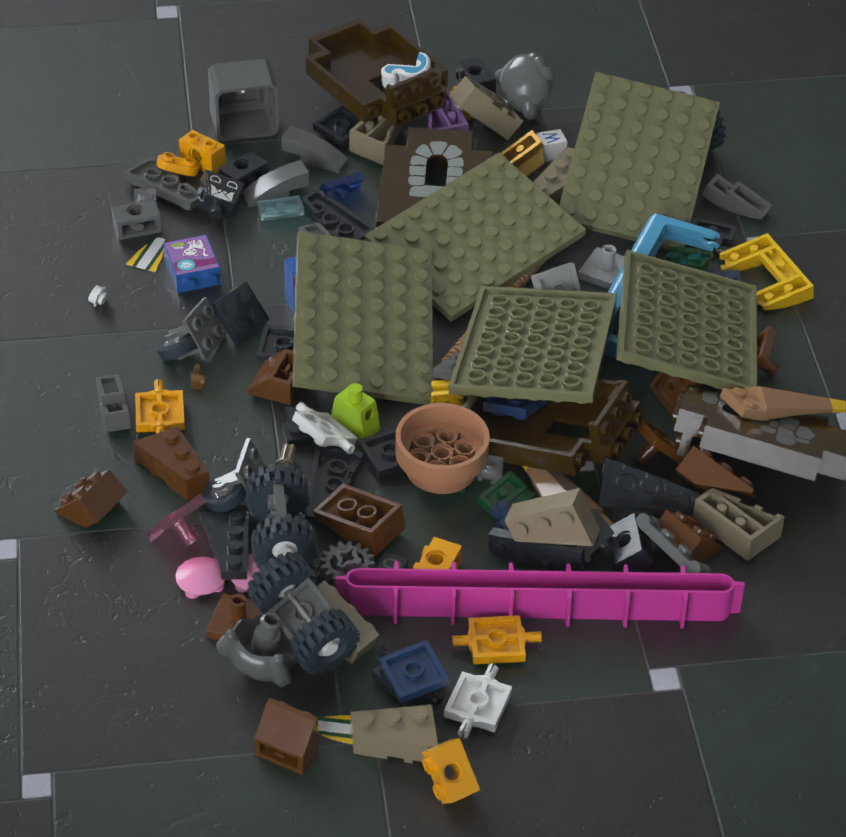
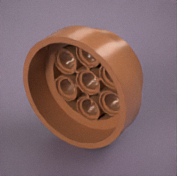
M449 403L427 404L410 411L399 422L396 429V459L400 467L407 473L411 482L418 488L436 494L454 493L470 485L475 476L485 467L489 456L490 434L483 419L470 409Z

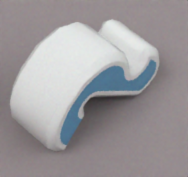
M419 52L416 66L387 64L381 69L383 86L386 88L387 84L395 85L430 70V58L425 53Z

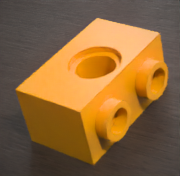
M193 129L179 139L180 157L195 159L200 165L199 170L204 172L207 169L217 173L219 168L226 164L225 145Z
M433 537L429 546L425 545L419 563L416 562L413 569H451L452 562H455L456 570H458L461 564L462 546Z
M460 738L450 739L422 752L424 769L431 775L434 782V794L438 800H441L442 804L453 803L480 791ZM447 765L452 768L453 772L450 779L444 773Z

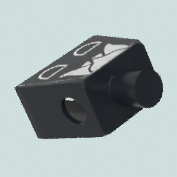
M205 169L198 183L199 208L210 212L209 216L213 220H220L222 217L228 218L237 202L244 183Z

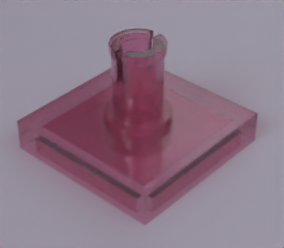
M199 494L161 520L146 533L151 541H154L168 530L175 529L186 544V547H188L200 537L187 519L206 501Z

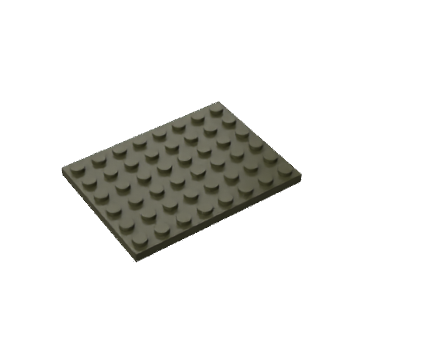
M595 72L559 206L585 229L632 241L638 239L652 214H660L690 223L720 102ZM665 239L660 248L670 250V247H678L685 244Z
M497 153L367 233L365 241L432 251V305L452 322L475 307L481 286H508L585 236L586 229L504 156Z
M298 231L292 387L341 393L350 384L358 383L362 386V392L372 398L422 405L431 404V393L433 392L431 388V381H433L432 251Z
M627 250L624 256L616 360L622 361L625 364L641 366L647 370L666 373L672 377L688 379L694 383L710 385L720 390L723 388L733 389L734 387L741 389L757 387L756 286Z
M481 286L449 383V394L481 396L484 398L502 397L506 399H529L532 401L550 400L554 402H577L580 404L593 403L617 303V293Z

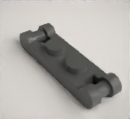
M646 513L638 515L636 519L638 527L680 567L684 565L687 573H711V568L708 565L697 562L691 557L693 552L683 544L679 545L674 540L676 536L671 531L661 528V522L658 518Z

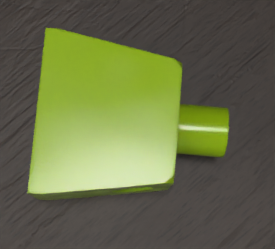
M350 384L334 398L331 416L359 440L373 436L380 431L376 401L362 392L360 384Z

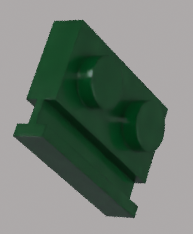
M509 471L479 495L476 502L492 516L489 509L495 506V503L504 499L510 509L512 504L534 499L536 494L534 492L531 493L527 489L528 486L514 473Z

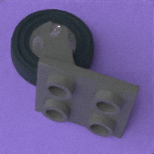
M203 297L182 321V326L169 331L168 335H165V338L157 345L156 350L164 361L176 358L181 360L196 353L200 354L202 360H207L227 336L207 297Z
M251 438L245 440L236 469L230 473L213 478L204 487L202 498L209 510L213 512H226L237 507L240 503L247 502L246 482L248 478L251 479V474L254 471L259 473L258 468L261 466L267 469V466L263 464L260 458L259 450L254 446Z

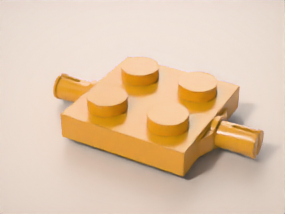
M158 379L154 381V390L135 393L137 433H159L176 426L180 430H185L183 390H164V381L159 379L160 385L158 386Z
M520 615L468 618V635L452 636L453 647H469L472 652L473 665L525 662L526 643L542 641L541 631L525 632L521 625Z

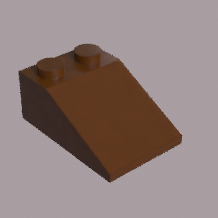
M346 484L338 487L313 510V515L345 541H351L352 546L361 543V549L369 548V554L377 556L406 528L401 504Z

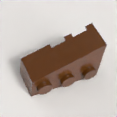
M178 426L133 442L136 464L148 468L151 475L154 477L159 476L166 481L168 487L186 500L202 495L204 487L209 482V471Z

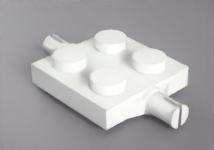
M304 402L297 404V411L292 420L299 425V429L302 432L313 437L317 445L322 447H341L347 454L354 452V445L358 439L329 413L316 412L306 406Z
M489 664L485 675H473L462 671L444 709V717L462 723L457 732L460 737L464 734V738H468L472 727L495 732L512 694V686L500 683L494 679L499 670L496 665L493 667V664Z

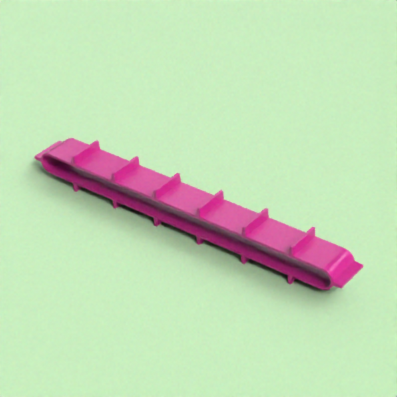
M395 561L394 569L356 568L350 570L346 576H336V589L340 596L348 604L353 605L360 616H393L394 624H397L398 616L450 617L451 625H454L455 617L477 618L520 615V618L565 619L566 627H569L570 619L622 620L624 628H627V620H678L680 628H684L685 621H723L729 617L730 613H740L745 585L744 582H736L726 574L686 573L684 565H681L680 573L629 572L627 564H624L623 572L571 571L570 564L566 565V571L514 570L513 563H509V570H456L455 562H452L451 569H399L398 561Z

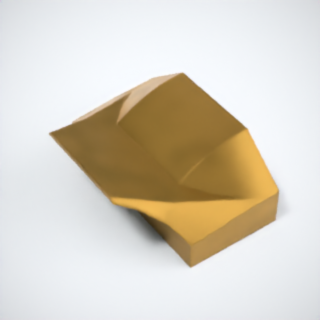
M533 130L500 153L525 176L530 175L545 163L543 158L544 144Z

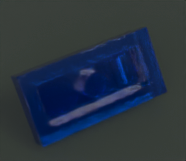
M362 171L323 182L319 189L331 198L335 194L339 197L340 201H343L345 198L344 192L358 190L365 178Z

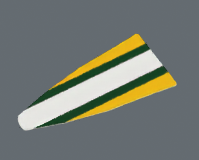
M158 237L149 242L126 265L156 272L163 256V243H165V239Z
M351 715L318 718V734L335 741L352 744Z

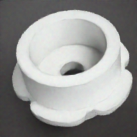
M96 285L91 291L88 301L93 303L94 307L98 304L103 305L107 300L108 293H106V287Z

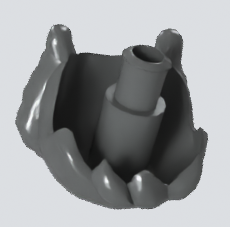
M536 52L522 53L512 58L503 68L498 69L494 78L496 83L500 85L503 98L514 110L523 113L524 117L529 120L539 122L543 117L540 113L543 109L541 103L550 96V91L552 90L551 81L554 80V74L549 67L545 66V59L542 56H537Z
M257 613L254 619L239 620L234 628L228 629L226 634L216 644L218 654L228 657L238 671L257 681H273L279 687H284L291 683L293 679L291 671L298 662L291 653L290 645L292 643L280 627L282 623L281 618L275 613Z

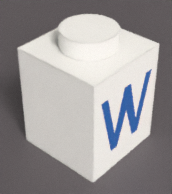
M561 129L536 134L544 144V162L555 160L567 147V140Z

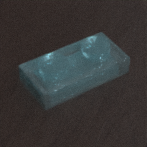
M300 195L257 201L261 221L304 215Z

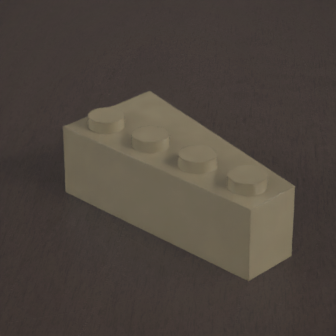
M566 147L533 182L558 205L560 204L574 153V148Z

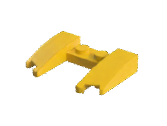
M768 233L720 253V259L725 260V265H721V271H743L764 265L778 281V283L756 292L757 305L762 306L763 310L786 308L814 298V285Z

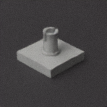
M605 245L602 249L596 247L578 271V279L609 290L624 264V256L616 254V247L613 245Z
M567 263L531 276L534 289L581 291L574 263Z

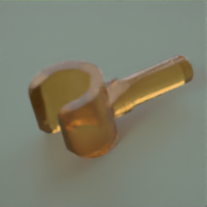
M198 364L194 365V373L191 374V388L203 389L205 376L199 375L200 365Z

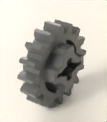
M348 541L347 545L338 542V547L336 548L330 545L329 552L323 551V558H320L321 576H325L327 583L333 581V587L335 588L336 576H346L350 570L356 568H375L374 555L369 554V548L361 549V543L352 546L351 541Z

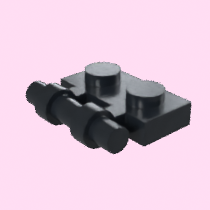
M694 217L692 224L716 231L721 235L720 238H714L713 240L705 238L720 245L719 248H714V255L719 256L721 252L730 249L727 246L732 245L737 226ZM686 245L687 247H691V248H696V249H697V247L690 246V245Z

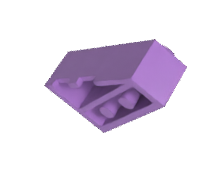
M448 88L446 91V106L428 113V129L468 131L469 124L462 112L454 106L455 101L450 96L451 92Z

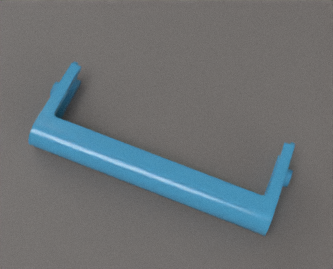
M652 214L631 251L655 257L665 239L713 251L714 248H719L720 245L705 238L713 240L714 238H720L721 235L716 231L660 214ZM624 264L608 293H617V303L604 355L617 358L618 336L614 335L613 332L620 319Z

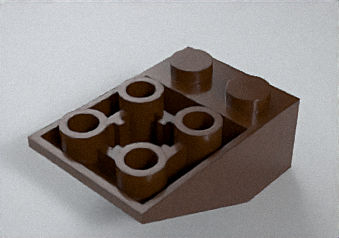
M693 446L676 469L679 477L699 492H707L709 489L714 488L735 497L753 500L756 498L751 481L744 476L736 477L729 465L723 461L720 464L715 462L713 454L706 449H697Z

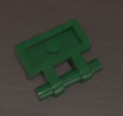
M679 245L678 247H670L669 253L662 260L705 271L709 266V259L714 257V251H707L701 248H687L686 245Z

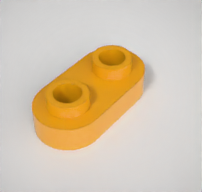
M170 152L158 155L156 163L157 167L162 170L186 176H197L200 167L195 159L177 157Z

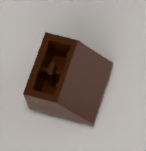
M284 349L264 360L248 387L247 394L291 405L300 390L299 387H292L293 351Z
M110 469L101 473L96 471L88 478L83 477L74 484L76 489L72 493L68 492L59 500L61 504L54 511L56 514L86 528L98 523L128 491Z
M666 510L659 519L661 528L671 531L676 536L674 540L679 545L683 544L693 552L691 557L697 562L702 563L719 552L723 547L716 541L718 536L708 529L703 530L699 527L700 522L691 515L686 516L678 510L676 513Z
M269 698L254 738L255 755L304 775L319 752L318 717L313 716L309 712L293 708L285 702Z

